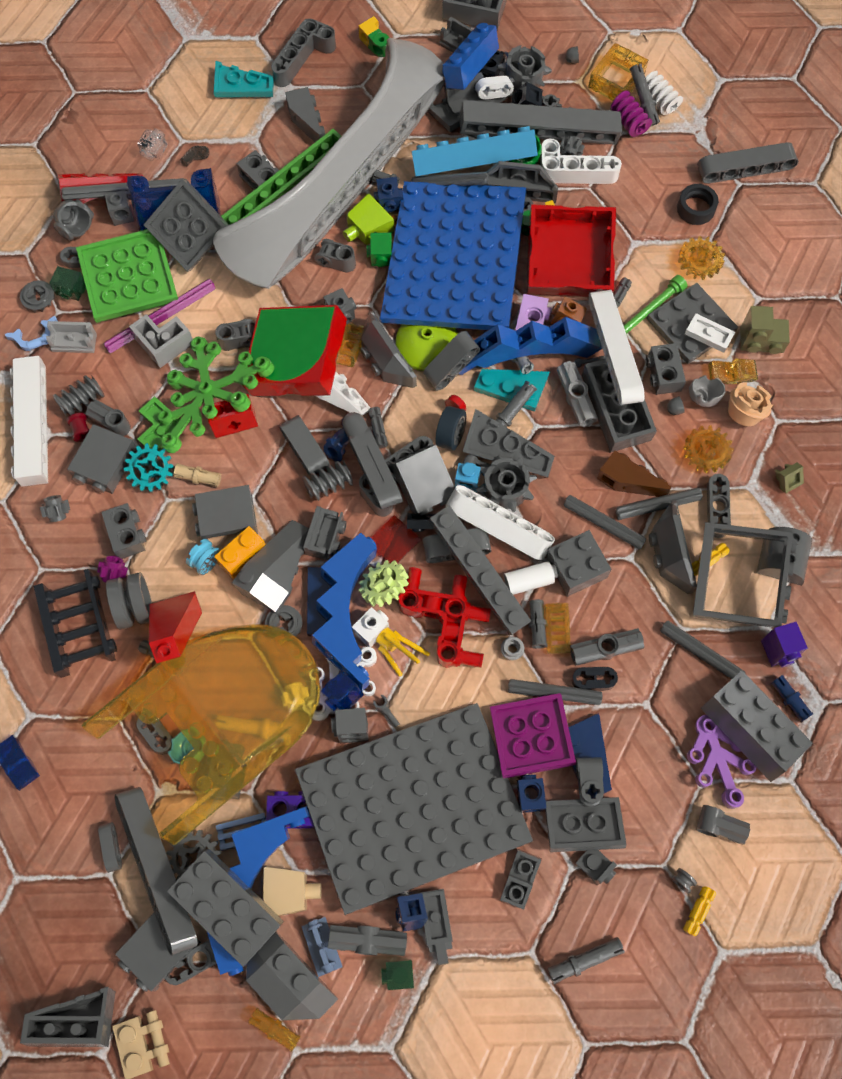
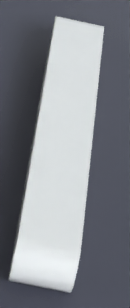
M612 290L589 293V306L619 404L643 402V384Z

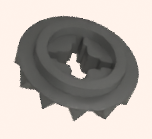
M40 280L28 283L20 293L21 303L27 310L31 309L34 312L39 309L44 311V308L48 305L51 306V301L55 299L52 286ZM36 291L40 294L41 299L39 301L36 300Z
M283 605L278 613L270 611L265 620V628L268 635L274 640L283 643L294 640L300 634L303 625L300 613L288 605ZM280 616L285 621H290L288 623L289 631L283 627L278 628L281 625Z

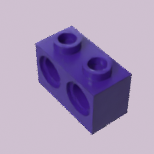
M276 791L273 796H267L266 821L279 817L274 814V809L278 804H285L287 806L285 814L298 810L301 805L306 804L303 792L299 791L298 795H288L286 791ZM311 815L304 818L305 824L291 828L290 824L286 825L287 829H315Z

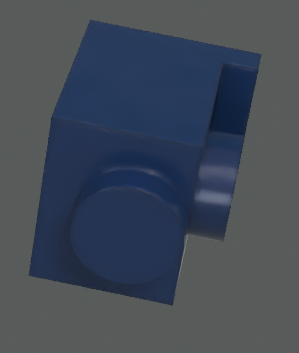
M423 894L397 897L398 906L395 908V917L397 923L401 924L402 932L422 929L428 919Z

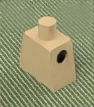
M264 867L263 901L278 916L306 911L307 899H321V883H307V874L305 872Z

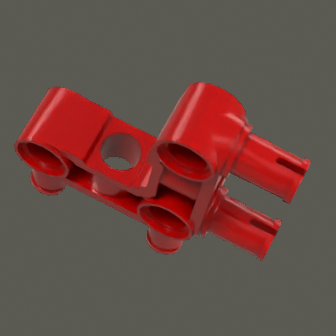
M409 567V578H407L409 584L403 587L405 593H400L399 596L401 612L414 618L428 617L439 619L443 627L437 642V661L442 667H458L463 664L482 668L484 654L465 651L461 648L465 621L470 619L489 623L491 609L471 606V603H468L465 597L468 579L466 576L455 575L451 594L420 590L422 570L416 567ZM406 599H413L415 604L413 606H406L403 602ZM457 606L462 611L458 614H453L449 609ZM449 650L454 654V657L444 659L441 653Z

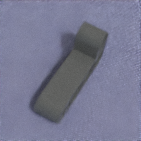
M305 19L271 65L275 85L278 87L288 86L314 49L326 54L334 52L336 49L335 30L331 26L317 20Z
M420 436L385 459L390 472L393 473L392 476L396 484L398 480L390 463L428 445H433L429 437ZM363 474L359 479L361 496L375 514L381 517L388 516L392 512L393 506L384 510L379 508L371 489L364 488L368 482Z

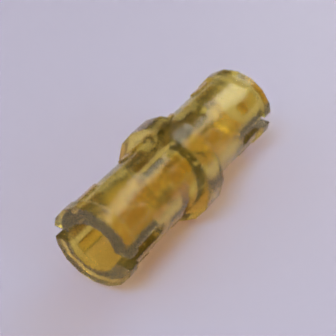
M256 1008L252 1014L253 1017L249 1019L248 1023L265 1033L270 1041L274 1039L293 1052L301 1036L283 1026L281 1020H274L259 1008Z

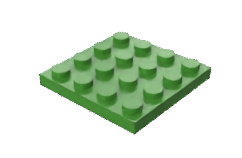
M148 229L76 247L96 323L159 307L178 300L164 246Z

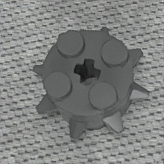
M522 45L513 48L510 52H505L507 62L498 65V69L504 72V76L509 77L514 86V91L526 82L536 87L540 85L545 86L542 78L544 75L551 73L552 69L545 65V56L540 50L533 46L530 49L526 47L521 48Z
M498 455L497 460L493 461L490 467H481L480 472L484 476V484L477 487L476 491L484 492L487 499L505 509H511L512 512H515L516 507L522 504L524 500H533L534 496L528 488L529 483L537 479V476L529 475L522 458L513 461V458H502Z

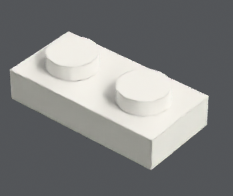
M695 314L685 332V335L723 353L735 334L734 331L698 314Z

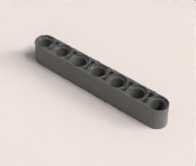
M141 787L115 794L116 808L170 956L196 947L198 944L197 936L188 912L167 892L176 882Z

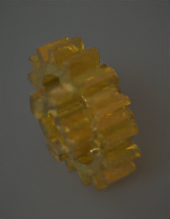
M698 236L696 241L693 237L690 238L689 243L685 241L679 252L678 263H682L680 269H687V276L691 273L694 274L693 279L701 276V279L705 280L706 275L713 278L714 273L718 274L725 262L723 260L725 253L721 252L723 247H717L716 240L712 243L709 242V237L702 240V237Z
M709 425L707 430L700 426L698 431L693 429L691 434L687 436L683 450H686L684 457L691 458L689 465L695 463L697 471L703 467L705 473L710 468L715 473L719 467L723 469L732 458L731 454L734 451V448L730 447L732 440H726L727 433L720 434L721 428L718 427L714 431L712 425ZM711 445L708 453H705L707 450L706 448H708V446Z

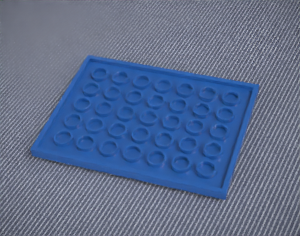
M404 181V200L400 202L392 256L380 315L381 323L490 330L499 324L509 328L526 187L437 185L427 182Z

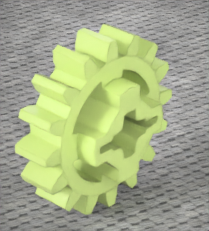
M385 560L383 565L378 562L376 568L370 567L369 574L362 575L365 580L359 582L361 585L359 591L364 600L373 607L376 604L382 607L384 602L390 605L393 598L399 599V593H405L403 587L409 584L406 580L409 576L401 564H397L396 561L390 564L388 560Z

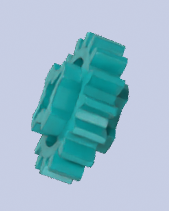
M145 443V449L136 446L138 452L130 451L129 454L132 458L125 459L129 467L124 468V471L130 472L126 479L128 481L134 479L132 486L135 488L140 485V491L144 492L146 487H148L150 493H153L154 487L162 490V483L169 484L166 478L173 477L169 469H173L174 465L168 464L172 459L171 456L165 457L166 450L162 449L159 452L158 445L156 444L153 446V449H150L148 443ZM148 454L146 458L138 460L140 456ZM158 456L163 460L164 468L158 466ZM152 463V466L156 470H150L149 473H147V471L142 466H149V464ZM134 468L140 470V480L136 477ZM160 476L157 481L149 483L152 478Z

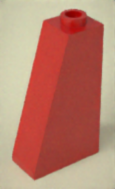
M195 591L150 604L149 645L156 664L181 657L202 614Z

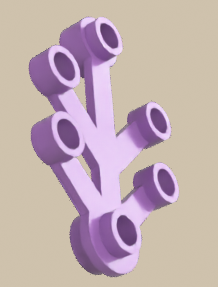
M703 715L696 721L695 727L698 737L693 748L688 751L687 759L692 764L701 762L704 759L702 750L706 742H708L710 752L701 773L696 776V783L702 788L711 785L713 782L712 772L716 765L725 787L721 797L722 802L727 808L735 809L743 804L744 795L741 790L736 788L727 763L738 768L744 775L754 773L756 766L749 759L743 760L722 748L718 739L731 745L734 751H741L707 715ZM706 723L710 724L711 730L706 728ZM693 752L698 754V760L693 758ZM745 763L750 765V771L746 770ZM702 775L707 778L706 784L701 780ZM733 793L737 795L738 801L733 800Z

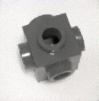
M343 288L323 297L325 305H338L347 318L346 324L355 319L354 310L357 309L352 297L348 298Z

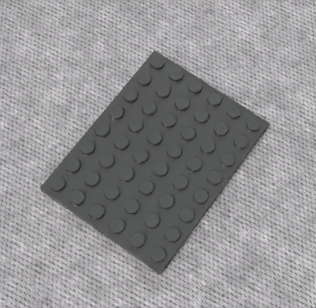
M478 703L295 769L344 915L533 842L508 778L503 779L499 755Z

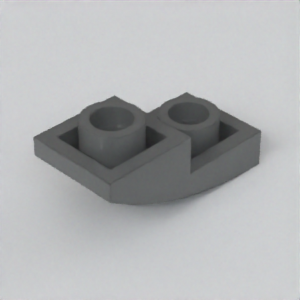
M520 849L517 850L500 898L501 901L523 910L525 909L542 858Z

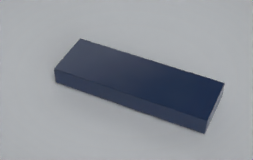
M308 567L307 636H312L328 621L316 610V600L331 588L320 576L321 567Z

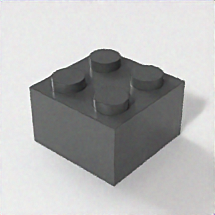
M590 530L549 548L546 555L547 561L551 565H555L558 574L557 579L567 597L607 579L612 570Z

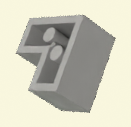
M147 314L129 326L134 339L159 368L188 349L193 340L189 329L177 316L161 328H158Z

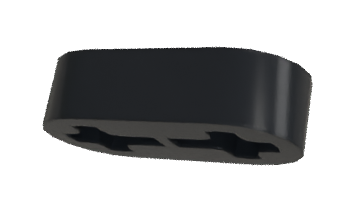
M582 667L574 672L571 681L575 688L606 691L611 690L616 685L618 675L610 667ZM604 673H607L608 677L613 680H610L609 684H605V680H597V678H602ZM580 674H584L585 678H592L593 680H587L585 685H582L581 681L576 678H579Z

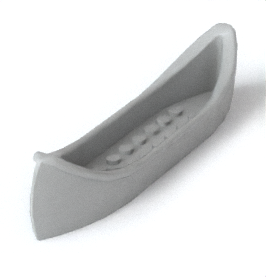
M388 38L385 50L386 74L378 92L367 108L313 170L292 190L270 205L215 233L213 238L215 250L224 265L234 275L255 286L269 289L290 273L324 238L369 185L372 178L375 177L373 176L375 170L380 171L405 142L445 85V77L442 73V65L444 63L432 51L410 41Z

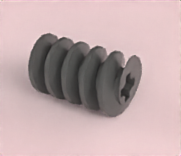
M86 375L83 376L84 384L77 380V388L68 385L69 393L62 389L61 398L56 394L53 395V398L65 415L66 413L70 415L75 414L74 408L80 412L83 411L81 404L83 403L88 406V399L97 400L96 394L105 397L104 392L93 376L92 379Z
M342 460L343 465L336 461L334 463L335 469L331 465H327V473L321 468L318 469L319 476L311 472L310 480L306 476L302 477L311 499L314 496L319 501L321 492L328 497V489L336 493V485L345 489V481L351 486L353 485L352 476L344 460Z

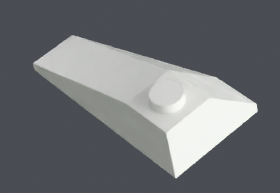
M335 372L330 396L316 397L350 413L356 412L362 416L366 414L370 406L356 389L349 388L344 374L339 375Z

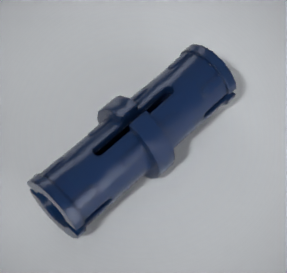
M784 675L770 683L784 699V705H788L800 722L814 714L800 698L801 694L799 691L796 692Z

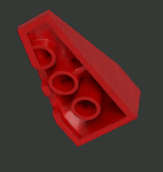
M85 173L57 174L61 202L65 201L62 198L61 192L63 187L138 182L144 180L142 173L112 174L113 176L96 173L92 177H88ZM86 198L79 200L85 203L95 198Z

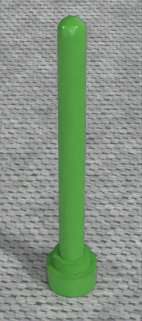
M680 275L674 276L669 281L666 290L623 325L626 334L670 296L682 293L688 286L686 280Z

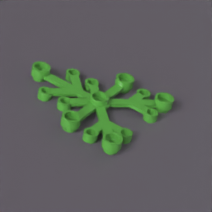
M195 337L191 341V349L197 355V360L193 359L189 353H184L180 356L179 362L184 368L190 367L199 370L201 382L185 377L181 371L172 370L168 373L167 382L173 389L179 390L183 387L193 389V391L184 395L180 392L174 393L170 398L173 405L181 407L189 401H194L172 412L165 409L158 414V419L164 425H168L173 420L182 417L171 433L163 435L161 438L162 447L168 453L177 452L182 445L179 436L191 419L192 424L189 429L196 437L204 434L205 427L202 424L200 406L203 402L205 406L202 408V413L208 419L214 418L218 413L214 406L213 399L215 397L230 402L237 412L247 410L251 401L245 393L240 391L231 393L220 388L235 382L246 386L247 389H254L258 385V380L253 374L258 373L261 377H267L274 371V365L270 359L263 356L255 360V365L250 366L253 363V357L247 351L242 352L238 357L240 363L234 372L229 376L213 381L210 380L208 367L222 349L216 341L208 343L203 337Z

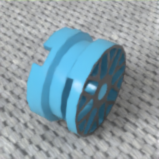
M208 539L201 540L202 544L199 546L196 544L189 552V555H191L190 559L186 558V564L191 568L195 567L199 575H205L217 564L214 556L221 551L219 548H214L212 542Z

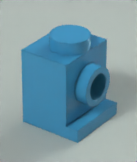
M469 462L464 464L458 463L455 487L462 485L477 493L476 488L479 483L481 467Z

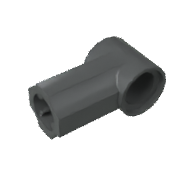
M98 400L91 401L87 406L85 414L91 420L119 435L125 436L129 433L131 425L121 410L112 409Z
M703 805L696 828L697 831L712 837L720 836L741 845L746 843L750 833V823L725 815L724 811L716 807Z

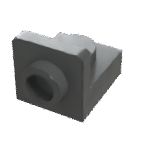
M599 850L585 851L575 863L597 885L602 882L607 884L616 874L613 869L617 864L614 861L611 862Z

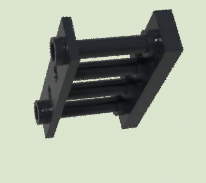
M89 569L84 570L85 581L54 591L48 589L43 583L33 586L53 671L60 678L70 675L68 667H71V664L105 653V656L110 661L116 660L114 652H117L115 640L110 638L98 592L101 584L98 576L93 575ZM89 590L91 602L59 612L54 610L53 603L56 602V599ZM94 610L97 623L66 633L59 631L58 624L62 620ZM100 632L101 645L70 655L65 653L63 646L66 645V642Z

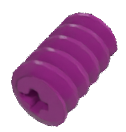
M629 91L621 92L613 100L610 110L621 113V123L630 136L637 137L650 128L652 119H648V114L643 113L644 109L639 107V103L635 101L633 96H630Z

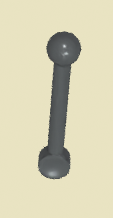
M605 355L585 360L577 358L574 362L577 368H580L582 364L605 359Z

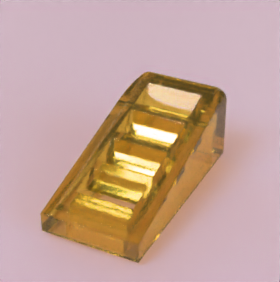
M353 323L346 324L336 364L349 367L355 366L360 348L362 347L361 337L365 326ZM349 332L359 334V336L349 334Z
M568 603L545 604L544 617L547 624L545 627L547 654L571 653ZM551 613H562V615L551 616ZM551 622H563V625H551ZM564 631V635H551V632ZM552 641H565V645H552Z

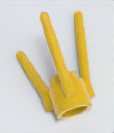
M389 627L381 631L376 638V642L380 644L378 650L384 654L400 677L402 672L388 650L393 652L398 648L417 664L420 663V660L402 646L401 642L426 656L430 655L428 651L401 636L397 631L393 632Z

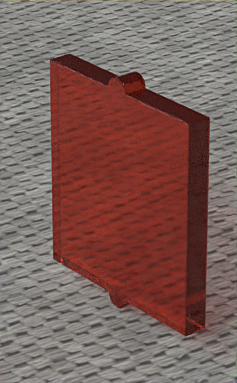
M395 515L371 537L376 543L378 557H383L390 564L393 561H396L398 564L421 541V538L411 529H407V525Z

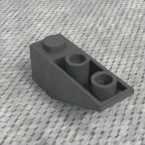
M308 87L285 92L291 121L314 142L318 141L325 135V130L323 126H319L321 118L319 110L315 111L314 107H317L315 96L310 95Z

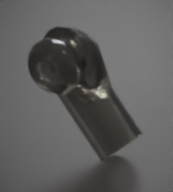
M193 146L180 158V161L187 167L193 160H204L209 156V148L207 146Z

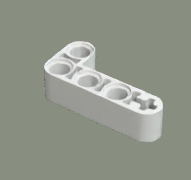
M546 139L542 143L540 165L554 183L613 184L618 180L622 163L615 156L560 155V145L557 140Z

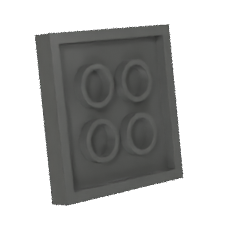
M182 179L145 222L144 226L188 272L212 248L215 233L228 226V223L187 179Z
M695 283L651 312L647 317V320L669 344L677 343L679 354L687 364L713 348L685 335L695 314L703 316L734 332L738 329V326L698 283Z

